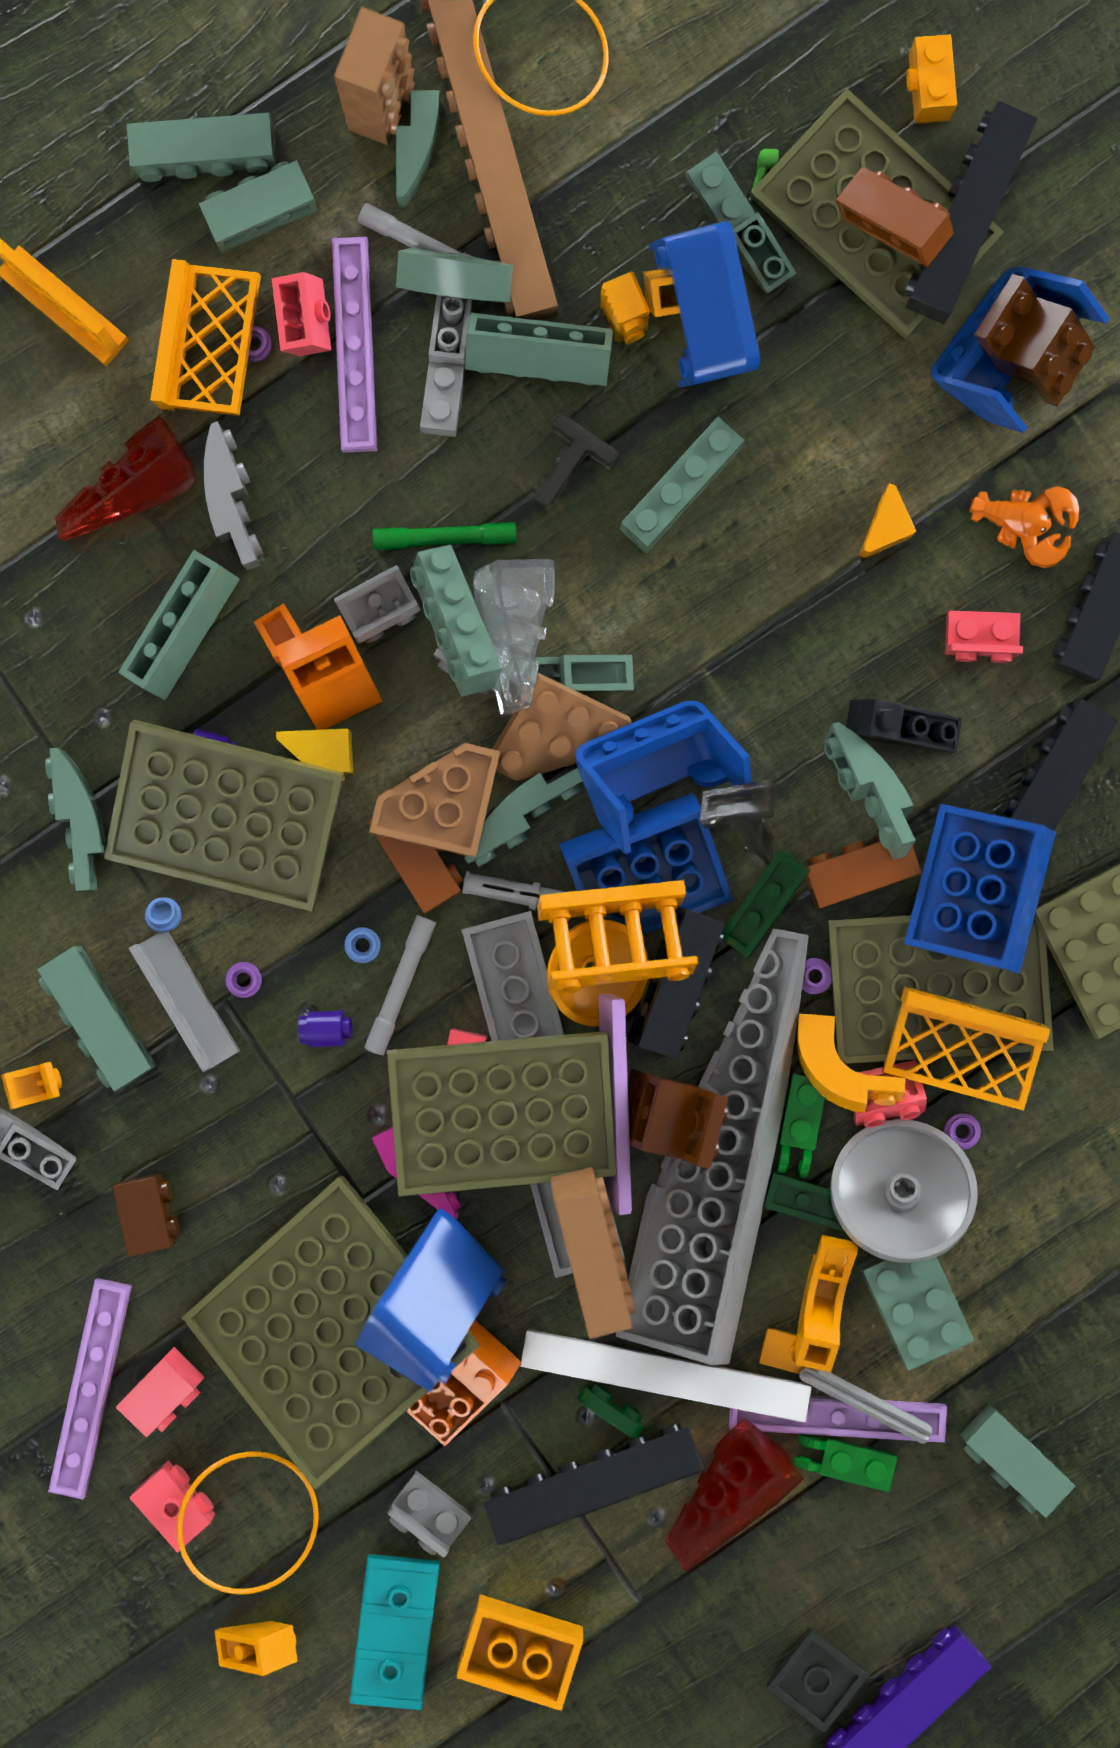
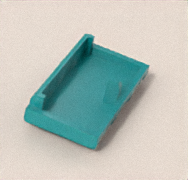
M377 1554L367 1555L350 1692L351 1704L422 1710L440 1561Z

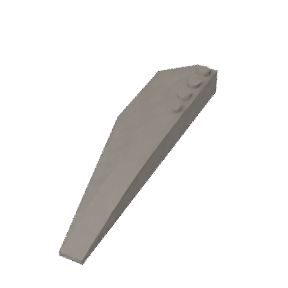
M773 928L753 970L755 974L748 989H744L739 999L741 1004L734 1019L728 1022L723 1033L725 1035L719 1050L714 1052L701 1079L700 1087L728 1097V1114L725 1122L721 1125L718 1137L719 1150L712 1162L711 1169L698 1167L682 1159L665 1156L660 1166L662 1171L656 1183L652 1184L648 1191L628 1278L636 1313L630 1315L632 1328L616 1332V1337L710 1365L730 1363L771 1174L788 1085L809 936L806 934Z

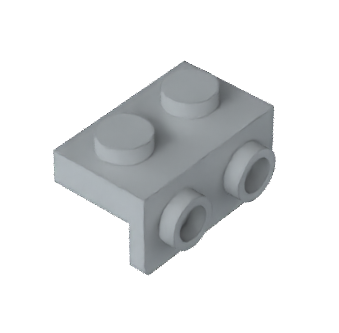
M397 565L334 598L357 644L363 641L371 643L384 635V630L395 624L403 626L411 622L416 617L415 614L421 610Z

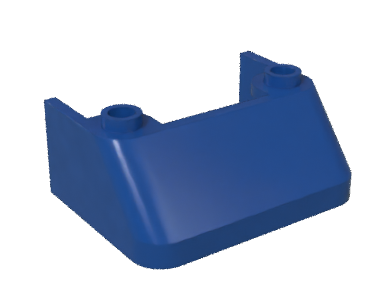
M728 221L715 223L664 237L648 244L650 252L654 251L657 267L660 270L664 269L667 275H672L687 348L683 351V357L678 360L680 374L683 380L678 381L679 387L696 385L758 370L760 367V354L735 235L731 224Z
M1017 266L1005 271L998 278L936 360L931 369V376L943 390L986 422L1024 433L1028 427L1012 408L1014 405L1013 396L1008 390L1004 389L1012 377L999 373L974 336L1012 274L1025 277L1037 298L1072 308L1078 319L1084 318L1106 324L1110 317L1084 281Z
M697 701L681 702L580 745L575 753L577 768L597 818L624 854L631 852L628 824L634 817V811L630 801L688 776L698 785L707 788H713L729 781L746 802L753 799L750 756L702 703Z

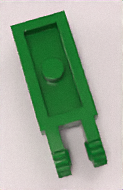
M795 1073L791 1075L778 1141L781 1145L776 1173L785 1174L789 1166L790 1146L801 1148L802 1154L798 1164V1176L801 1178H807L812 1151H815L825 1101V1097L812 1086L806 1075Z
M807 1434L798 1435L797 1442L800 1445L823 1451L820 1461L802 1455H795L792 1460L793 1466L818 1472L822 1476L885 1492L890 1491L898 1458L896 1454L827 1436L824 1439Z

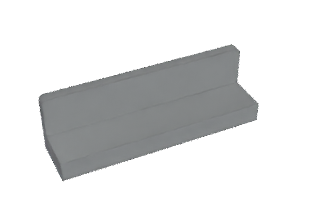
M169 932L157 933L144 942L129 947L130 952L203 1072L210 1070L240 1051Z

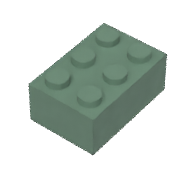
M874 1256L857 1264L898 1356L908 1371L975 1341L937 1257L916 1263H898Z

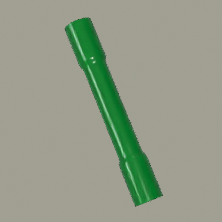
M516 522L485 523L479 526L373 529L374 550L450 544H517Z

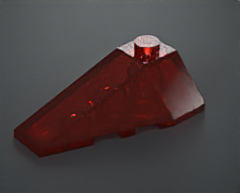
M160 415L135 433L124 444L128 450L115 464L108 461L101 468L103 473L93 487L89 485L83 487L55 517L58 537L62 541L168 502L178 494L185 493L197 480L192 461Z
M742 1419L718 1442L713 1452L715 1457L707 1472H702L697 1481L700 1484L690 1503L684 1505L665 1540L684 1571H689L780 1503L804 1480L785 1450L747 1419Z

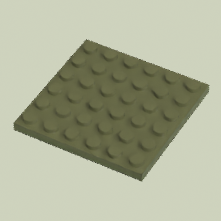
M339 1176L182 1317L315 1490L321 1487L429 1392L355 1345L368 1318L408 1255L344 1176ZM467 1331L450 1360L456 1364L454 1369L480 1347V1344L469 1331Z

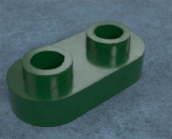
M595 1383L593 1388L585 1385L577 1399L586 1408L628 1436L635 1439L639 1437L645 1427V1424L641 1421L642 1413L627 1403L621 1407L612 1401V1393L599 1384Z

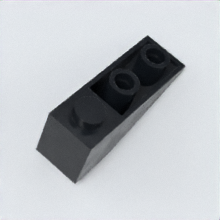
M878 699L850 700L846 727L862 739L957 753L962 718Z

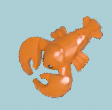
M1059 486L1049 488L1032 502H1028L1032 493L1030 491L1025 492L1024 490H1012L1010 502L989 501L987 492H979L978 496L972 499L969 509L972 513L971 520L977 523L983 517H986L989 521L1002 527L997 540L1000 543L1003 542L1006 546H1010L1011 549L1016 547L1017 536H1019L1024 554L1032 565L1048 568L1057 565L1065 558L1071 547V536L1067 535L1059 547H1055L1053 544L1056 540L1060 539L1061 533L1052 534L1039 542L1037 537L1047 532L1052 526L1051 519L1045 510L1047 507L1053 519L1061 526L1065 523L1063 518V512L1065 511L1069 519L1068 529L1075 528L1079 520V505L1076 497L1068 489Z

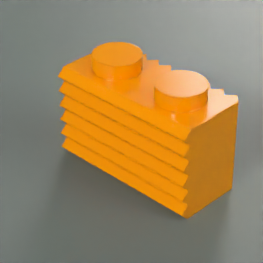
M634 272L626 273L603 283L600 309L603 310L606 322L609 323L608 328L613 329L614 341L618 343L624 341L625 344H629L641 339L645 335L644 332L648 330L650 309Z

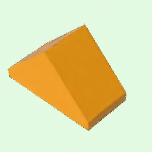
M889 483L884 489L860 550V557L867 558L911 539L916 533L896 485Z

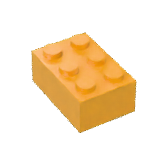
M480 1594L459 1659L456 1678L562 1711L583 1643V1626Z

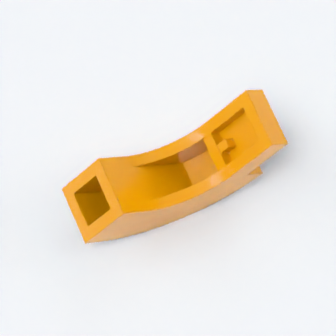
M799 1013L797 1052L800 1065L809 1082L823 1097L842 1108L865 1113L867 1099L874 1100L875 1104L891 1106L895 1105L896 1102H902L905 1093V1078L861 1074L853 1071L841 1061L834 1045L835 1016Z
M822 1235L817 1253L813 1254L798 1322L795 1365L830 1373L832 1371L840 1346V1319L844 1295L858 1252V1245L853 1241Z

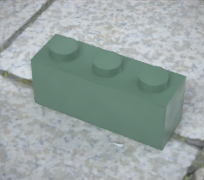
M297 160L291 163L288 161L278 163L270 169L269 173L258 178L257 176L244 178L238 183L237 187L226 192L223 190L215 191L209 194L205 201L199 203L221 254L318 211L314 197Z
M989 1403L960 1434L967 1443L963 1448L964 1451L978 1464L985 1460L993 1468L989 1474L1003 1488L1006 1489L1011 1485L1020 1493L1016 1497L1017 1501L1031 1514L1038 1510L1047 1518L1075 1488V1485Z

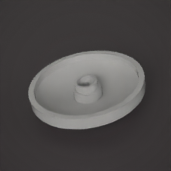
M887 1120L883 1125L864 1128L855 1134L841 1150L835 1162L830 1183L833 1210L846 1234L858 1246L870 1254L898 1263L927 1261L947 1252L959 1242L967 1231L977 1206L978 1189L976 1176L964 1151L944 1132L914 1120Z

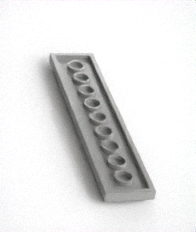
M531 911L462 929L491 1041L564 1035L558 1009L548 990L547 968ZM551 1182L530 1184L555 1278L572 1274L554 1202ZM612 1213V1217H613V1221H614V1225H615V1229H616V1233H617V1237H618V1241H619V1245H620L622 1257H623V1259H625L624 1253H623V1250H622V1246H621V1242H620V1239H619L617 1227H616V1224H615L614 1216H613V1213Z

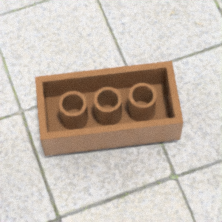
M363 7L360 9L334 78L348 130L388 146L392 135L396 136V126H402L404 116L401 114L403 106L405 102H411V90H416V82L413 80L414 68H411L412 54L408 51L409 39L406 38L404 23Z
M593 1167L550 1177L554 1202L589 1339L631 1329L630 1315L635 1314L636 1309L603 1177L595 1179Z

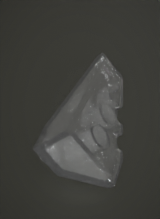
M551 559L497 560L475 571L473 583L474 601L502 666L494 688L500 713L504 716L526 709L531 705L539 663L535 659L539 639L545 640L547 628L542 627L546 606L552 607L555 595V561Z

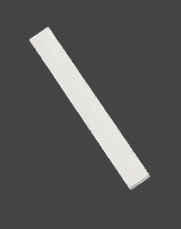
M530 1329L526 1333L522 1363L520 1367L800 1422H806L812 1388L807 1383Z

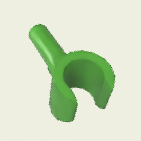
M763 149L760 152L757 160V175L752 189L765 177L766 169L771 170L778 163V149Z

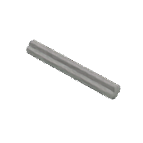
M802 1367L799 1377L803 1382L921 1444H925L931 1436L932 1427L928 1423L830 1372Z

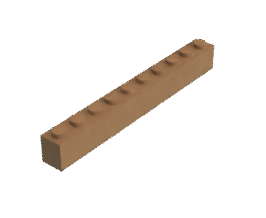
M419 0L422 12L429 11L432 23L426 24L431 45H438L441 57L436 58L441 80L448 78L451 90L445 92L450 113L457 112L460 125L455 126L460 148L467 146L470 158L464 160L469 181L476 180L479 193L474 194L479 215L486 214L489 224L488 227L483 228L488 249H496L498 257L496 262L513 265L510 302H504L507 316L539 321L558 316L557 300L500 97L484 78L476 60L473 34L477 15L473 1ZM479 29L481 58L489 76L495 83L481 29Z

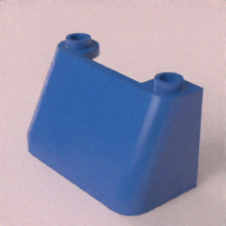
M439 1208L374 1308L355 1345L431 1392L438 1380L445 1384L456 1366L450 1360L489 1295L497 1298L507 1279L501 1276L505 1269L451 1214Z

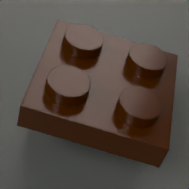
M1012 274L974 334L999 373L1034 384L1044 401L1058 407L1063 397L1069 393L1073 381L1082 367L1089 362L1095 349L1094 344L1072 308L1037 298L1025 277Z
M632 1069L628 1083L630 1145L644 1152L682 1159L698 1167L711 1169L712 1162L719 1150L718 1137L721 1125L725 1122L728 1114V1097L697 1085L661 1078L644 1071Z

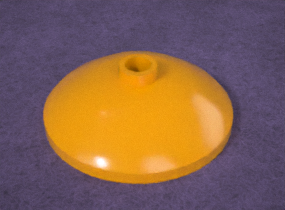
M603 919L610 964L632 963L626 926L617 921ZM585 921L569 930L574 969L585 968L589 962H592V967H596L589 921ZM556 946L548 963L547 985L551 972L560 971ZM645 949L646 960L649 961L648 954ZM648 979L581 986L580 990L571 993H561L559 989L549 990V993L556 1007L569 1019L582 1025L599 1026L598 995L612 994L625 1000L626 1016L640 1001Z

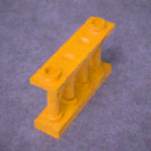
M684 880L540 895L537 905L539 921L549 920V923L553 924L560 971L551 972L548 982L549 990L559 989L561 993H571L580 990L581 986L667 977L669 981H679L688 978L689 974H693L698 964L697 956H682L675 909L682 905L686 896ZM656 909L657 912H660L668 959L646 960L639 913L642 910ZM620 912L622 916H625L632 963L611 965L603 917L606 914ZM584 916L585 919L589 920L596 967L574 969L567 921L572 917Z

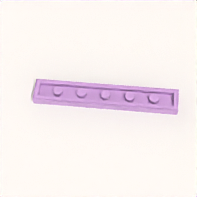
M332 238L342 453L378 451L368 238Z
M612 994L598 995L599 1032L606 1031L608 1035L616 1176L604 1178L612 1211L618 1215L631 1214L632 1211L625 1000Z
M100 1278L94 1281L48 1492L82 1500L86 1497L132 1285Z
M810 1396L806 1422L729 1408V1430L916 1441L834 1397ZM884 1400L928 1423L932 1427V1433L927 1442L945 1443L947 1406L945 1404Z

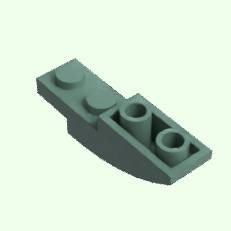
M717 151L685 173L704 205L701 207L712 224L728 221L731 224L740 263L765 294L796 274V271L760 213L754 212Z
M841 723L832 724L824 740V750L828 759L833 760L841 788L847 791L851 802L865 798L866 811L871 818H874L879 829L880 842L885 849H888L892 859L906 857L916 841L906 821L914 806L906 789L890 766L866 741Z
M49 748L50 757H47L45 760L46 774L48 779H52L53 793L48 795L49 810L51 814H55V820L61 822L70 821V827L66 828L65 832L67 847L72 849L73 863H69L68 867L69 880L71 885L75 884L76 891L97 890L95 855L105 854L107 844L102 815L95 796L76 763L64 750Z
M578 768L548 785L541 773H538L509 794L485 820L476 858L465 856L466 862L469 865L476 862L477 866L480 867L497 857L494 850L505 844L511 849L527 840L528 837L525 833L531 830L525 816L531 814L533 819L552 809L549 802L560 796L566 801L583 791L580 786L583 780Z

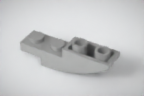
M436 296L428 354L429 365L420 423V433L456 437L466 371V337L470 314L472 313L473 299Z
M217 421L210 425L204 456V486L207 507L216 537L221 543L233 539L242 565L249 571L261 566L257 556L263 554L256 535H249L244 523L250 521L242 500L239 502L235 500L248 495L245 484L250 483V479L243 463L236 464L232 451L237 450V446L230 429L223 431Z
M0 1107V1159L58 1190L77 1158L29 1124Z

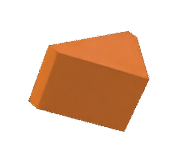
M284 603L254 621L270 653L281 667V662L274 647L302 634V631Z

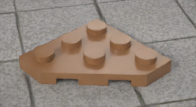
M537 673L492 748L493 750L500 751L496 772L513 780L520 781L533 777L538 773L543 774L576 764L575 753L580 745L629 725L632 721L629 716Z
M464 743L438 761L413 774L407 780L377 797L369 833L476 858L500 751Z

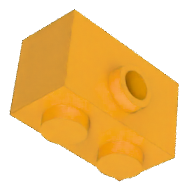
M951 34L915 37L909 52L910 69L907 70V89L912 91L914 122L918 124L950 121L957 107Z

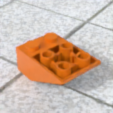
M337 616L274 647L290 683L317 730H325L383 702L341 616Z
M474 1320L468 1331L480 1344V1347L451 1372L445 1384L439 1382L431 1392L424 1395L406 1411L444 1446L509 1384L522 1363L476 1320Z

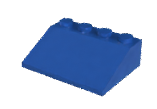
M693 793L635 814L632 821L628 824L631 852L628 854L622 852L604 827L559 844L577 891L684 880L686 896L682 905L678 907L701 913L733 900L704 812ZM656 909L642 910L639 913L642 935L663 927L661 914ZM620 912L606 914L603 919L617 921L626 926L625 916H622Z
M940 804L904 944L1020 974L1056 832L1040 824Z

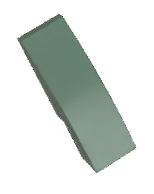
M411 90V126H396V198L399 209L407 208L417 193L430 166L440 127L441 99L439 90Z
M409 248L398 251L396 287L449 297L510 302L513 265L453 252L442 254L418 248Z
M563 655L561 657H524L518 660L519 696L525 695L537 673L581 694L634 690L632 655Z

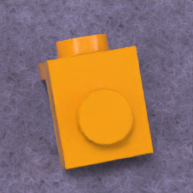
M51 1062L1 1075L10 1109L60 1096L58 1089L62 1088L61 1076L58 1069L52 1067Z

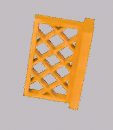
M0 239V259L4 262L0 267V277L107 367L128 343V337L22 247L18 246L13 250Z
M172 259L150 398L160 409L172 411L177 408L240 416L261 280L259 273L189 265L185 260ZM198 276L212 277L218 284V287L204 298H201L196 292ZM218 278L227 279V280H225L223 283H221ZM238 280L250 282L248 294L236 303L227 289ZM224 293L233 306L216 318L207 305ZM196 297L198 302L194 305V299ZM246 306V311L244 314L241 309ZM204 308L213 321L196 334L190 326L191 318ZM238 312L244 319L243 329L231 338L221 324ZM216 328H219L228 341L210 353L202 339ZM190 332L193 337L188 340ZM241 340L239 349L236 344ZM198 343L207 357L191 369L185 361L186 352ZM233 347L239 355L238 363L225 373L216 359ZM213 363L222 376L205 388L196 375ZM184 367H185V369H186L188 372L183 375V370H184ZM235 376V382L233 384V382L230 379ZM193 378L202 392L192 400L179 399L181 386ZM226 382L233 390L231 406L217 404L211 396L214 391ZM205 398H208V400L210 401V403H206V402H202V401H203Z
M904 986L901 1008L882 1071L887 1074L1024 1111L1043 1043H1047L1051 1029L1042 1023ZM908 1012L923 1016L929 1028L910 1038L904 1027ZM929 1018L940 1020L941 1022L933 1026ZM949 1023L958 1025L964 1038L945 1047L937 1030ZM965 1028L973 1029L976 1031L968 1035ZM903 1033L907 1041L900 1044ZM933 1033L942 1050L923 1060L914 1043ZM984 1033L994 1036L999 1047L981 1057L972 1040ZM1000 1037L1010 1039L1011 1041L1003 1044ZM1020 1042L1032 1045L1029 1060L1015 1066L1007 1049ZM968 1043L977 1060L958 1070L949 1053ZM911 1046L919 1063L907 1070L894 1067L897 1052ZM1003 1052L1012 1069L993 1079L984 1062ZM945 1055L954 1072L942 1079L935 1078L931 1075L926 1065ZM980 1065L989 1082L976 1089L968 1087L962 1074ZM923 1068L927 1075L916 1073V1071ZM1026 1068L1024 1077L1022 1078L1019 1072ZM1016 1075L1021 1084L1017 1100L1004 1097L997 1084ZM958 1077L962 1085L950 1081ZM993 1087L996 1094L986 1092V1090Z

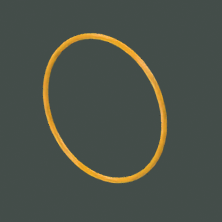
M487 0L484 3L474 26V52L484 78L501 98L520 110L542 116H558L571 113L593 99L606 77L609 54L603 28L593 11L584 1L574 0L590 16L600 35L603 47L602 72L596 86L586 98L571 107L560 110H539L525 106L506 95L489 76L480 54L479 29L485 12L494 0Z
M250 1451L230 1455L217 1461L204 1470L192 1483L179 1510L177 1540L186 1565L204 1584L225 1593L252 1594L278 1585L300 1567L314 1544L319 1520L315 1492L298 1467L275 1454ZM246 1457L272 1459L293 1470L303 1481L309 1492L313 1506V1527L309 1542L298 1561L286 1573L272 1582L247 1589L229 1588L216 1584L203 1576L195 1568L187 1555L182 1533L183 1517L187 1503L200 1482L221 1465Z

